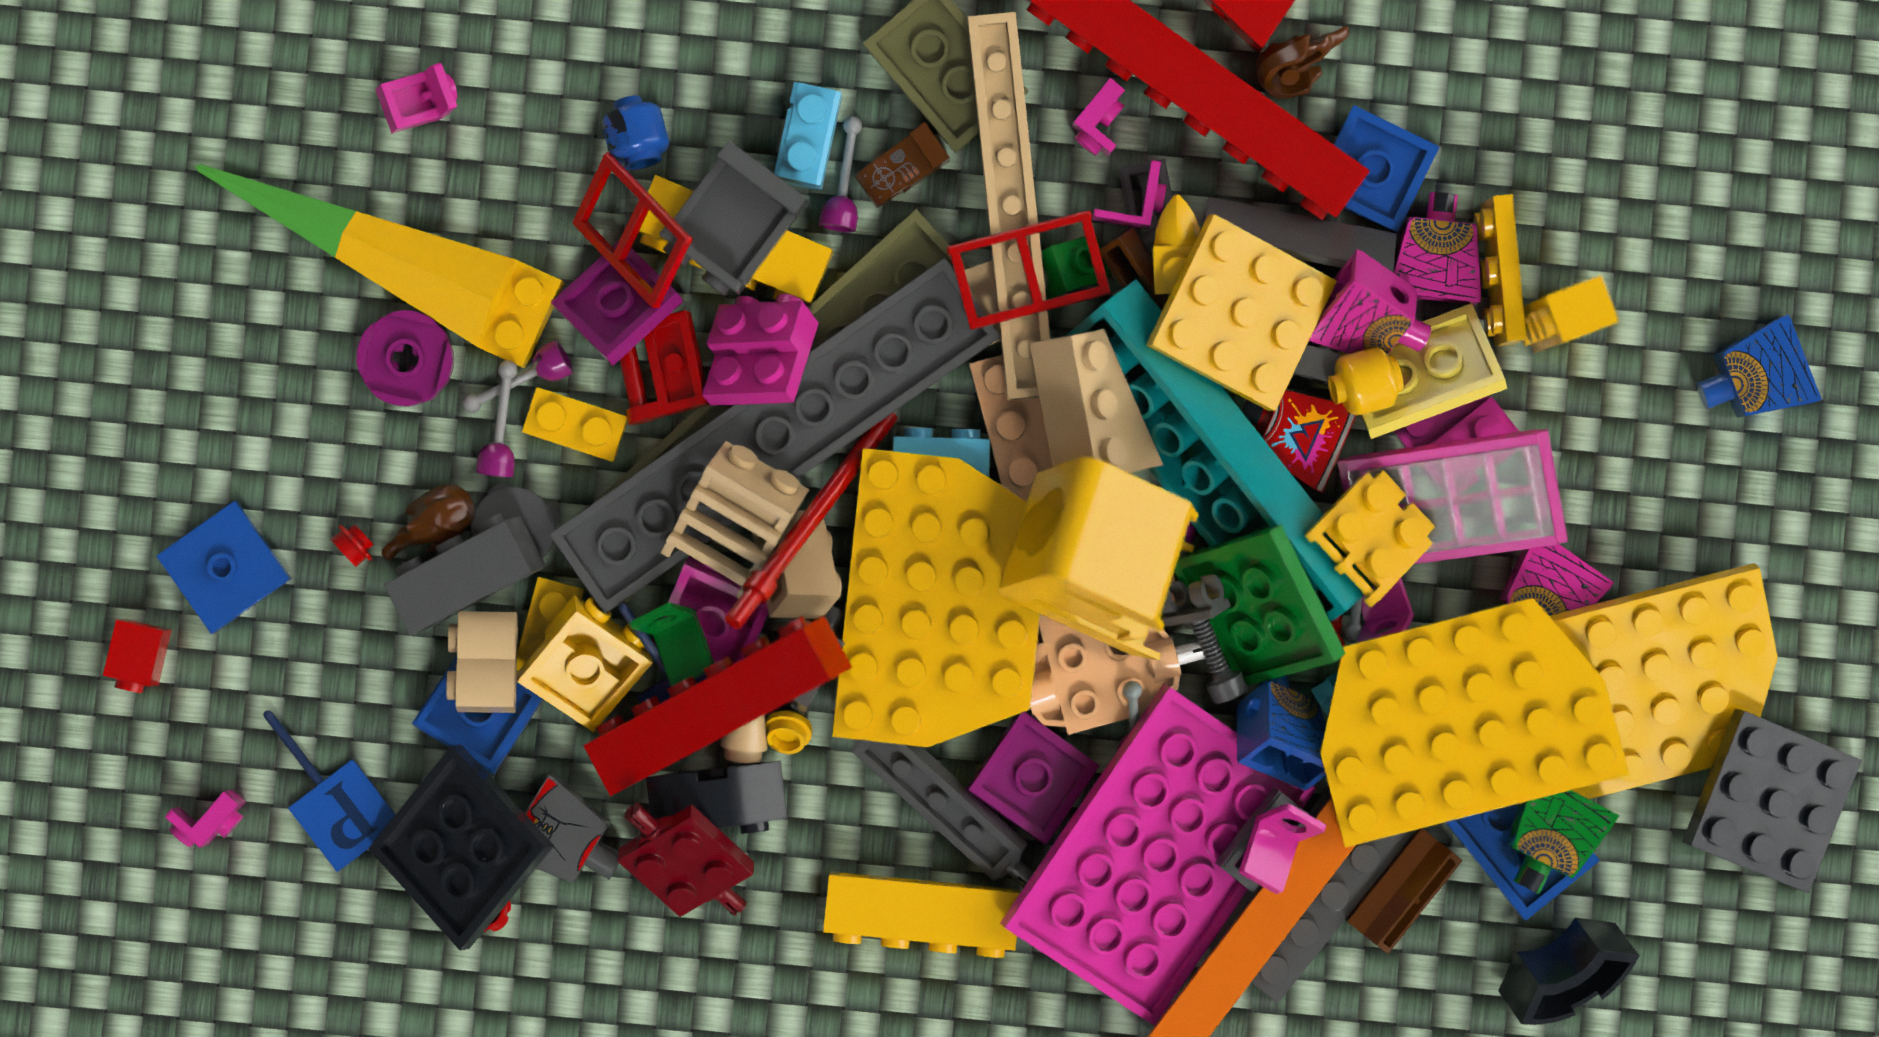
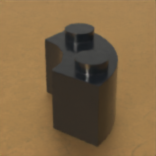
M781 761L747 763L646 777L650 815L655 819L673 816L688 806L693 805L717 828L740 825L741 834L768 831V821L788 818Z
M1575 917L1567 930L1552 943L1531 951H1516L1498 991L1521 1024L1540 1025L1558 1022L1575 1016L1576 1014L1573 1009L1588 1002L1595 996L1599 995L1603 1000L1612 993L1630 973L1640 955L1616 923Z

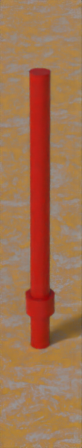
M894 412L863 433L761 570H754L742 585V595L725 616V621L731 627L741 629L759 604H766L777 589L776 581L860 471L863 448L876 449L896 423L898 418Z

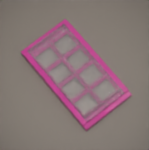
M1534 429L1354 455L1338 459L1337 461L1343 493L1359 477L1367 472L1374 477L1378 472L1380 473L1384 470L1406 494L1398 505L1403 509L1407 504L1409 505L1413 502L1433 523L1435 528L1427 535L1433 544L1414 564L1553 546L1568 541L1548 429Z

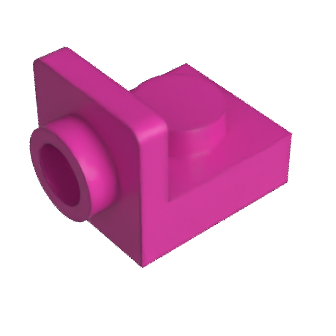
M1112 78L1106 82L1071 126L1078 132L1074 137L1076 142L1094 156L1100 151L1109 156L1117 146L1095 128L1099 122L1107 128L1125 107L1118 100L1125 89Z

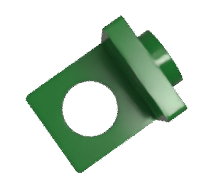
M1095 233L1096 239H1097V243H1098V247H1099V249H1100V248H1102V247H1101V245H1100L1098 236H1097V234ZM1085 236L1050 246L1041 251L1042 265L1047 272L1049 280L1048 287L1045 290L1046 300L1097 283ZM1101 256L1107 279L1112 278L1111 271Z
M668 602L629 622L633 630L653 635L671 686L691 676L696 679L704 675L703 669L714 664L695 609Z

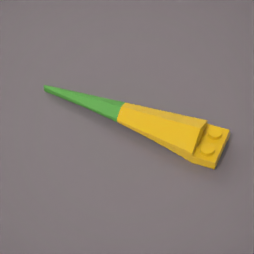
M202 164L194 165L201 174L476 347L504 360L512 361L526 369L553 311L554 306L551 304V301L561 293L565 284L564 281L510 257Z

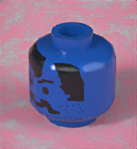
M637 95L616 100L613 103L614 109L608 112L602 119V129L608 152L620 164H624L626 170H640L656 165L662 160L661 155L669 147V138L660 107L651 102H642L641 97Z

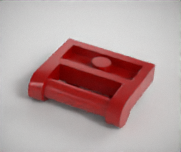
M687 310L669 314L643 338L658 401L648 403L636 345L619 360L630 407L625 410L628 425L644 424L658 418L710 405L702 395L706 379L692 315Z

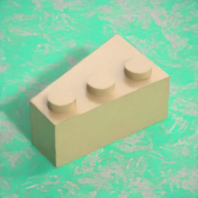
M1104 329L1030 343L1053 467L1081 457L1101 460L1127 473L1163 465Z

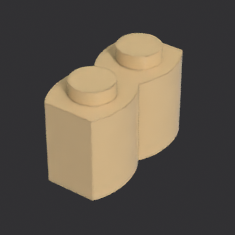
M458 611V624H449L448 652H457L456 671L447 672V700H456L457 712L516 713L517 612Z

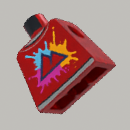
M1285 390L1276 411H1268L1246 399L1241 409L1242 413L1257 432L1261 433V437L1296 481L1317 494L1323 493L1356 416L1351 415L1341 403L1335 404L1333 401Z

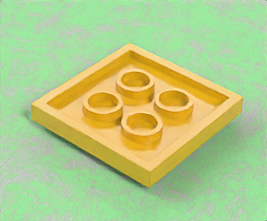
M1215 214L1208 215L1146 346L1268 411H1276L1337 281Z

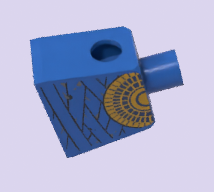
M1789 314L1771 320L1713 355L1719 374L1696 383L1699 397L1706 409L1730 401L1737 418L1822 400Z
M1287 675L1260 682V686L1242 699L1237 706V762L1305 791L1326 776L1320 755L1326 724L1318 702L1311 697L1290 689Z

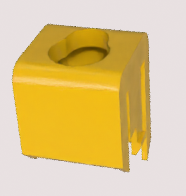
M1076 458L1038 472L1031 487L999 587V593L1017 604L1127 654L1160 661L1161 654L1145 647V640L1149 633V627L1158 632L1163 631L1164 623L1160 619L1162 608L1180 550L1193 553L1194 546L1183 540L1189 521L1196 522L1198 513L1191 502L1098 459Z

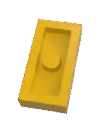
M536 387L522 433L614 462L628 420L627 416Z
M543 577L537 578L517 652L518 671L546 639L545 629L574 595L583 600L586 589Z

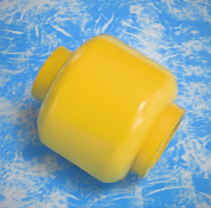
M1379 347L1339 357L1334 368L1335 374L1328 377V387L1333 402L1335 404L1342 403L1344 408L1354 416L1393 406L1398 392H1402L1404 388L1402 372L1394 355L1388 356Z

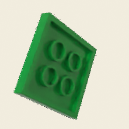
M1281 524L1178 557L1174 571L1179 581L1184 583L1188 590L1190 583L1201 581V576L1213 574L1221 580L1224 587L1223 598H1228L1231 606L1214 618H1211L1210 624H1212L1216 634L1215 637L1218 638L1217 641L1220 643L1219 645L1227 661L1226 663H1228V667L1232 671L1240 670L1247 686L1334 663L1346 654Z

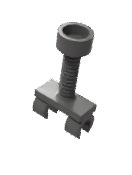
M1213 574L1201 576V581L1189 584V590L1180 581L1170 582L1162 608V613L1166 616L1163 618L1166 627L1189 622L1193 625L1192 628L1195 629L1194 633L1196 638H1198L1197 641L1200 643V647H1202L1201 650L1205 651L1203 655L1212 673V679L1205 685L1212 703H1224L1241 696L1248 690L1243 674L1240 670L1232 671L1228 667V663H1226L1227 661L1219 645L1220 643L1217 641L1218 638L1215 637L1216 634L1212 624H1210L1211 618H1214L1231 606L1228 598H1223L1224 587L1221 580ZM1172 594L1175 597V602L1172 600Z

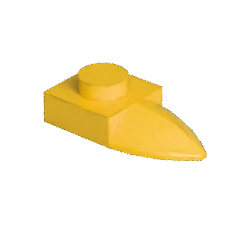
M1174 195L1167 203L1156 228L1153 245L1155 294L1171 293L1201 231L1194 212L1180 195Z

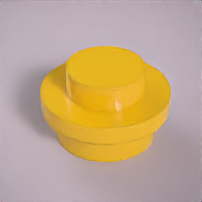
M778 711L771 714L766 720L767 742L777 752L783 754L798 753L811 740L813 732L811 723L795 711Z

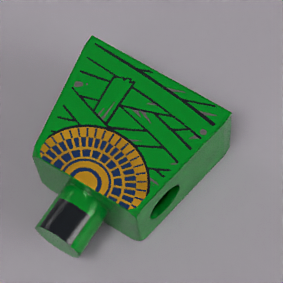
M1571 790L1519 803L1508 836L1507 846L1526 855L1513 881L1540 894L1552 869L1569 878H1574L1616 823L1619 815Z

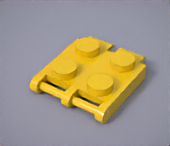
M1384 470L1380 473L1378 472L1374 477L1369 472L1359 477L1304 535L1310 543L1316 541L1336 563L1334 569L1339 575L1345 573L1366 596L1363 601L1369 607L1375 605L1433 544L1427 535L1435 528L1433 523L1413 502L1409 505L1407 504L1403 509L1398 505L1406 494ZM1324 531L1346 554L1344 557L1322 534ZM1353 564H1355L1360 569V571L1371 581V583L1375 586L1373 589L1352 567Z

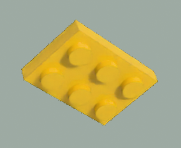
M1513 194L1492 196L1480 205V213H1474V224L1477 226L1478 242L1484 241L1485 260L1479 261L1481 289L1489 290L1490 308L1483 309L1484 330L1487 337L1493 336L1494 347L1514 345L1527 340Z

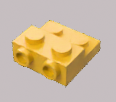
M574 595L545 629L546 639L516 673L517 682L594 732L595 728L605 720L651 666L653 660L628 623L623 628L610 619L612 616L611 611L604 613L593 597H589L584 602Z

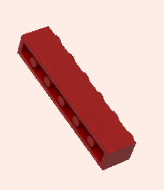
M825 615L807 624L804 616H801L777 629L781 639L770 644L767 637L764 636L740 649L744 659L733 664L728 656L703 669L707 679L697 684L693 676L668 688L667 691L671 698L665 702L660 703L656 695L631 708L635 718L625 723L622 716L619 715L596 727L595 729L600 737L583 745L609 795L612 796L853 668Z

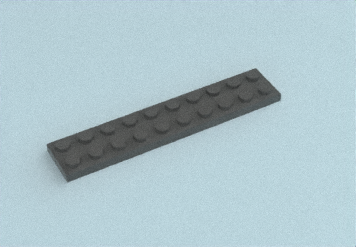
M944 258L809 353L794 403L740 404L732 406L549 535L602 611L607 613L689 556L676 547L669 558L661 554V551L691 498V494L703 476L707 465L725 441L732 445L748 448L757 456L758 460L775 470L787 471L799 479L998 340L1000 335L993 325L970 331L955 272L946 258ZM972 297L977 318L986 316ZM701 502L696 508L728 528L736 523ZM689 525L684 530L685 533L704 544L712 540V538Z

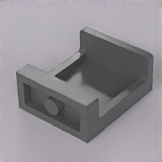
M728 140L717 155L718 160L674 217V220L693 239L681 264L686 267L690 260L694 261L706 270L701 279L722 295H725L729 289L740 295L808 204L806 197ZM664 227L659 233L667 241L662 250L670 255L677 238Z

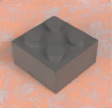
M1314 344V347L1307 345L1292 377L1327 386L1328 377L1335 374L1334 368L1340 354L1333 352V348L1321 344Z

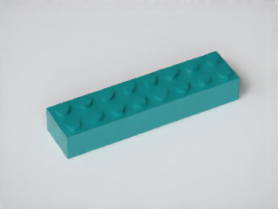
M1137 279L1101 305L1067 335L1105 330L1163 465L1148 469L1167 492L1191 502L1198 513L1196 522L1191 520L1190 522L1208 545L1212 546L1281 524L1331 622L1346 612L1364 594L1345 573L1342 575L1338 574L1334 569L1336 563L1316 541L1310 543L1305 538V533L1323 516V513L1221 385L1146 346L1162 311ZM1324 531L1322 533L1324 537L1344 557L1346 554ZM1353 564L1352 567L1368 583V585L1371 588H1373L1374 585L1371 583V581L1360 571V569L1355 564Z

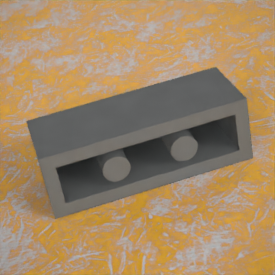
M501 513L475 526L479 533L478 535L466 541H463L461 535L455 536L436 546L435 550L438 556L424 563L421 556H418L395 568L398 577L385 583L384 586L409 636L431 628L457 614L458 611H463L546 567L521 516L504 520Z

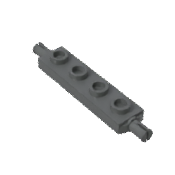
M856 739L852 753L988 877L995 881L1008 874L1022 888L1025 887L1034 874L1020 860L1028 843L979 798L965 789L966 786L923 747Z

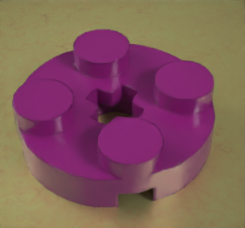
M400 310L387 314V316L380 318L376 323H372L365 330L358 344L356 361L364 383L377 398L392 405L411 407L434 400L446 387L454 368V350L448 333L435 320L416 311ZM405 345L413 346V355L419 357L417 366H410L407 372H400V363L393 361L394 352H403Z

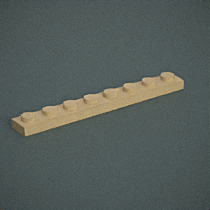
M1016 12L968 16L967 18L990 235L1038 223ZM1037 233L1026 236L1041 296L1043 301H1045L1046 293L1040 236ZM1016 239L991 245L998 312L1033 304ZM1047 311L999 323L1007 401L1040 397L1030 343L1050 339Z

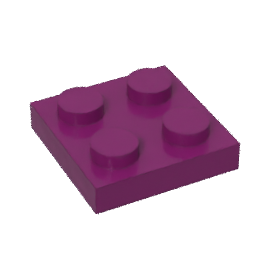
M619 240L612 246L614 249H616ZM631 248L625 261L653 289L660 275ZM601 256L552 300L551 304L614 366L674 311L683 300L677 291L670 286L660 307L652 308L619 272Z
M1022 712L1014 717L965 789L1037 841L1046 845L1100 765L1032 716Z

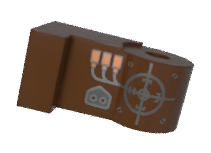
M925 122L855 175V178L876 208L888 203L902 192H907L950 162L949 156Z

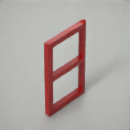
M607 152L603 155L572 224L652 308H659L693 239L611 153ZM611 171L639 199L616 249L588 222ZM649 210L677 238L653 289L625 261Z
M1086 210L947 246V253L952 260L970 331L1111 294L1091 220V211ZM1081 222L1098 287L1043 301L1026 236ZM1016 239L1033 304L977 318L960 253Z

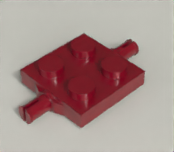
M634 803V807L631 805L626 810L624 818L641 832L636 838L619 847L617 861L679 917L712 900H717L732 916H736L737 911L740 914L745 909L747 901L731 887L753 875L754 861L693 805L688 806L673 816L655 819L639 803Z

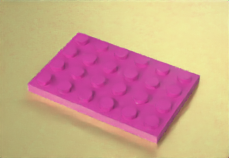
M1163 683L1000 924L1155 1026L1248 890L1215 863L1273 787L1302 809L1317 788L1312 786L1305 791L1238 763L1237 733ZM1287 819L1285 822L1290 824L1293 819Z

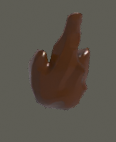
M1348 26L1310 40V34H1305L1300 37L1295 35L1283 43H1272L1256 60L1258 83L1267 93L1277 99H1287L1309 93L1312 85L1322 75L1321 66H1309L1322 60L1331 49L1348 38Z
M456 484L437 486L422 494L407 507L405 513L412 515V519L406 527H401L394 539L382 549V556L390 560L408 546L431 542L432 544L427 551L430 554H436V546L455 536L461 535L474 520L475 506L470 495Z

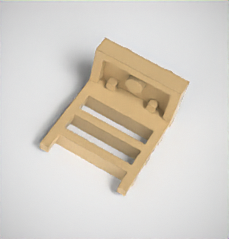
M725 441L703 472L704 474L691 494V498L678 518V522L666 540L661 554L669 558L675 547L741 585L736 595L739 598L743 593L742 585L754 570H761L767 562L809 489L801 485L798 479L791 473L784 470H775L758 460L757 456L748 448L732 445ZM700 502L767 540L762 548L696 509ZM689 525L753 562L752 569L745 568L685 533V528Z

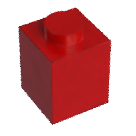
M116 619L103 676L116 679L115 688L136 693H143L144 686H159L172 630L128 619Z

